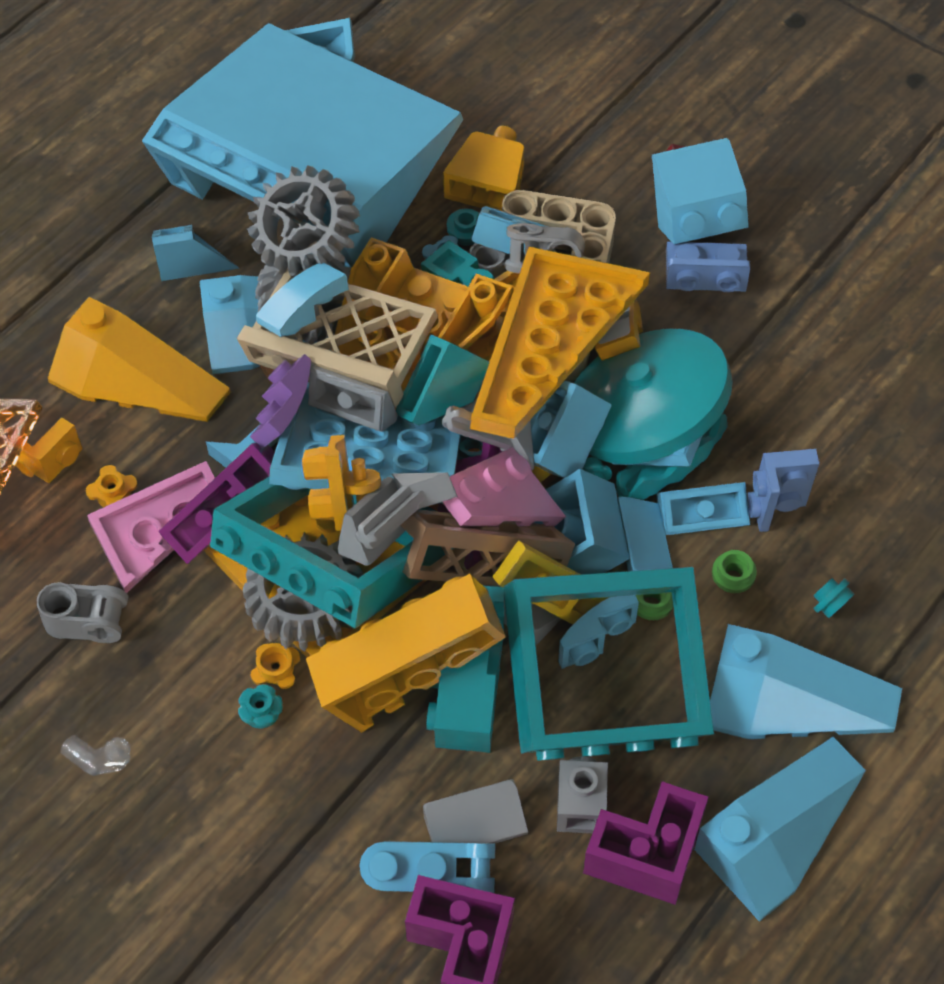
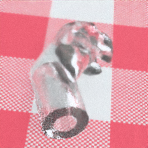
M72 735L64 742L60 753L87 774L96 776L121 771L130 762L131 747L125 739L116 737L112 741H107L105 747L94 749L78 736Z

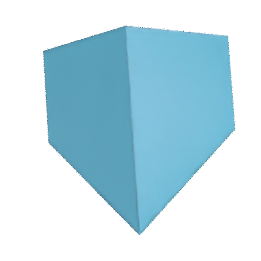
M193 225L153 231L152 242L161 281L239 269L233 262L195 234Z

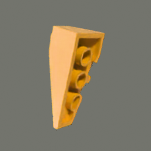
M91 297L87 298L64 325L48 376L49 383L82 400L96 402L97 399L118 402L120 407L132 409L134 405L158 409L160 414L208 422L231 393L230 388L132 319Z

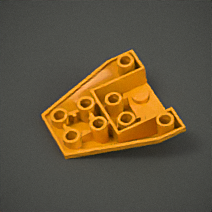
M372 237L351 268L348 284L434 308L437 312L438 317L401 384L403 393L431 334L467 350L495 324L514 291L512 285L477 273L470 285L465 286L413 267L406 249ZM346 297L343 299L342 306L348 304ZM375 305L357 312L362 324L385 315L383 308ZM353 314L338 320L335 335L357 326ZM410 316L394 324L398 334L401 335L415 329L421 319ZM390 325L366 334L371 347L394 338ZM362 337L338 346L340 353L348 356L366 349ZM397 348L375 357L378 365L394 369L402 354L400 349Z

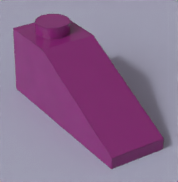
M252 443L158 531L186 564L191 563L210 546L214 509L270 476V467L275 451L269 445L261 448L257 443Z

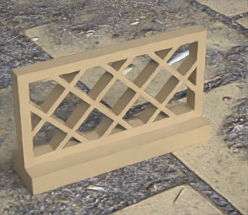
M288 267L270 298L287 282L293 279L289 275ZM348 284L349 290L338 294L346 297L348 304L326 313L322 304L317 305L320 315L316 316V321L302 327L296 334L280 337L273 332L267 331L256 320L253 327L244 325L237 337L249 362L275 370L284 360L292 364L302 355L306 354L311 359L310 367L315 365L388 391L394 408H396L404 394L401 384L438 315L434 308ZM373 305L383 308L385 315L363 324L361 323L358 311ZM353 314L357 326L333 335L329 323ZM410 316L421 319L415 329L401 335L398 334L395 322ZM390 325L394 338L371 347L366 334ZM325 326L329 338L314 344L303 341V334ZM362 337L366 349L350 356L340 353L338 346ZM397 348L400 349L402 355L394 369L377 364L375 357Z

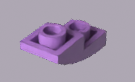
M306 354L302 355L292 364L284 360L268 377L273 384L262 397L269 404L256 417L261 424L250 436L261 448L267 446L284 432L303 400L311 365V359Z

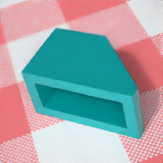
M431 334L396 408L397 415L420 426L445 415L446 410L451 406L461 408L472 403L476 394L481 389L489 361Z

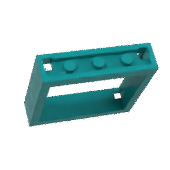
M269 476L214 509L211 548L355 629L422 581V579L408 578L403 573L414 539L406 531L395 540L405 547L360 578H357L260 525L309 495V488L293 490L282 485L269 484ZM353 495L355 505L357 503L356 495ZM428 506L419 509V510L436 511V510H434V509H432V508H430V507H428ZM428 545L422 565L430 566L445 555L442 547ZM349 606H352V613L348 612L345 609H347Z
M693 567L514 579L503 586L521 754L536 752L537 761L565 758L564 750L581 748L582 757L610 754V745L626 744L627 753L655 750L654 741L670 740L671 749L699 746L698 737L714 734ZM672 593L687 722L545 735L531 603Z

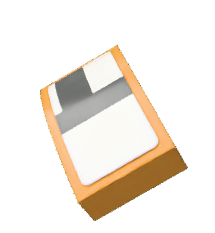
M637 300L628 307L595 345V349L602 361L641 347L639 333L643 332L640 306Z

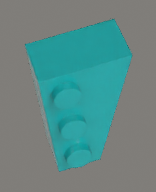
M484 586L488 590L504 631V588ZM503 639L462 667L450 668L447 666L441 670L440 681L432 686V688L438 689L437 703L429 702L426 725L427 730H434L435 748L490 753Z

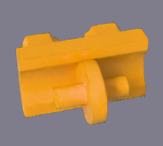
M345 435L331 436L328 447L305 450L302 458L303 473L306 480L328 479L329 488L310 489L308 496L310 519L334 520L336 531H341L344 514L354 506L353 495H356L358 503L366 494L376 491L381 486L380 473L373 469H366L365 459H353L351 461L352 471L349 470Z

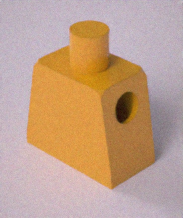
M498 126L493 135L481 132L471 133L444 170V198L479 208L488 206L502 211L504 197L512 191L520 190L524 171V145L516 142V132L508 126Z

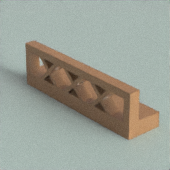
M418 509L400 525L414 538L403 569V573L411 579L447 582L452 578L471 574L482 585L501 587L492 577L497 571L496 564L507 557L518 540L566 567L575 546L574 542L554 526H545L538 523H532L530 526H517L515 521H503L499 526H460L451 513ZM428 545L441 546L445 555L432 565L423 566L422 562ZM479 550L483 559L468 570L462 569L458 561L471 551Z

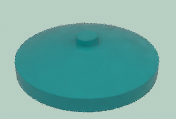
M660 329L639 334L641 346L639 348L603 361L599 356L596 357L582 371L574 383L612 405L589 454L599 460L616 464L644 463L669 456L692 444L705 434L722 415L732 392V373L726 357L717 343L709 337L691 330Z

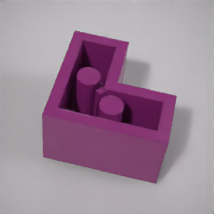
M662 782L648 824L601 809L586 850L583 874L676 905L702 823L708 796Z
M418 875L405 919L407 941L449 951L441 984H497L514 919L515 898Z

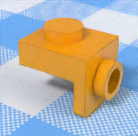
M62 417L34 446H31L17 436H14L9 441L15 456L13 462L16 467L26 476L33 477L36 475L47 483H50L65 467L73 464L79 452L83 449L75 425Z

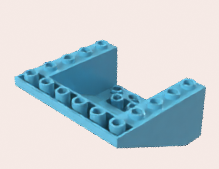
M268 23L163 108L142 142L172 185L202 200L214 182L254 202L253 197L260 196L263 198L267 193L263 189V183H268L272 187L277 183L276 172L282 173L288 178L291 166L297 167L302 174L307 165L313 166L318 173L322 169L328 170L333 175V179L340 178L346 184V190H349L355 197V202L352 205L359 210L360 216L354 219L353 222L359 226L360 232L348 236L354 242L355 248L348 249L343 247L341 250L345 257L344 266L353 267L371 237L387 242L459 128L463 118L461 112ZM327 199L324 205L326 211L324 213L323 223L326 226H329L331 220V206L329 200ZM292 219L294 222H296L297 224L300 223L302 226L306 223L315 226L309 219L308 221L304 219L302 222Z

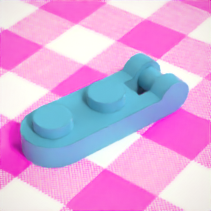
M384 841L373 844L361 856L359 865L361 876L367 885L376 890L413 892L417 876L421 875L495 893V878H490V859L495 858V843ZM457 858H471V877H456Z

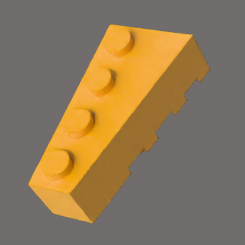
M468 574L464 577H455L448 580L441 589L424 598L409 600L402 605L400 610L383 619H374L365 623L360 628V631L342 640L326 643L319 652L307 657L306 661L321 707L362 733L374 725L373 715L382 709L391 714L405 705L402 698L403 695L412 689H429L440 681L442 669L447 666L450 668L462 667L506 636L488 590L471 574Z

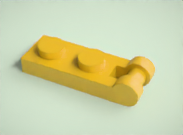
M518 540L492 577L499 586L503 587L514 579L581 574ZM608 597L534 602L533 604L574 624L586 612Z

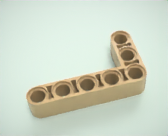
M515 190L504 197L502 201L503 212L549 227L573 228L584 238L585 248L582 258L609 264L614 242L616 214L608 204L525 190ZM561 244L555 247V249L572 251L571 256L575 255V251L569 245ZM590 352L565 381H573L578 378L587 367Z

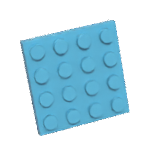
M308 382L303 400L295 416L279 437L270 467L269 484L282 485L293 490L329 488L328 479L306 480L304 478L302 458L305 450L328 447L330 437L333 435H345L350 471H352L351 461L356 458L365 459L366 469L378 471L381 481L387 477L393 478V473L448 472L450 477L455 474L461 435L451 432L443 426L442 419L445 415L420 426L397 415L395 423L383 432H379L308 405Z

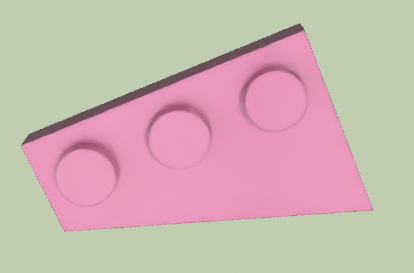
M513 447L450 476L458 497L443 501V504L460 526H499L503 521H515L517 526H530L535 521H542L545 526H556L566 517L532 473L528 461L519 455Z
M206 461L87 515L126 593L174 550L158 531L215 478Z

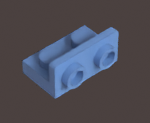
M667 242L666 289L746 292L750 273V261L747 260L746 244L683 242L674 245L672 242Z
M816 449L763 453L759 471L753 472L754 490L753 492H748L747 495L750 518H757L759 532L769 531L775 509L788 512L806 506L819 467Z

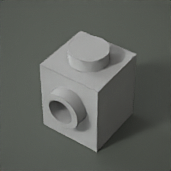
M582 756L571 758L569 761L560 760L557 832L593 833L600 810L607 811V762H597L591 757Z

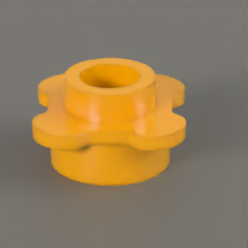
M107 465L100 469V476L97 480L86 487V495L90 500L97 499L98 503L104 508L130 496L131 491L137 488V480L133 475L125 476L118 472L115 466ZM110 485H115L114 488L108 489Z
M280 643L259 646L256 650L257 666L250 674L253 683L256 685L271 683L277 684L281 689L290 688L295 683V676L293 675L294 666L300 661L298 650L293 647L285 649ZM278 663L280 666L278 669H272V664Z

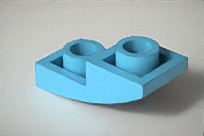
M324 262L306 269L287 282L264 304L256 315L257 323L280 337L296 334L302 327L316 321L314 305L325 304L331 301L334 296L349 290L346 274Z
M636 596L609 597L580 617L560 640L558 662L563 669L573 664L583 666L591 663L599 654L603 653L605 634H621L628 630L632 624L636 623L639 604Z

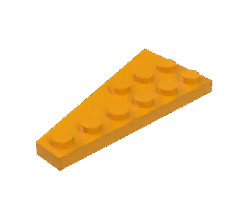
M528 247L471 416L470 429L514 439L648 286L650 272Z

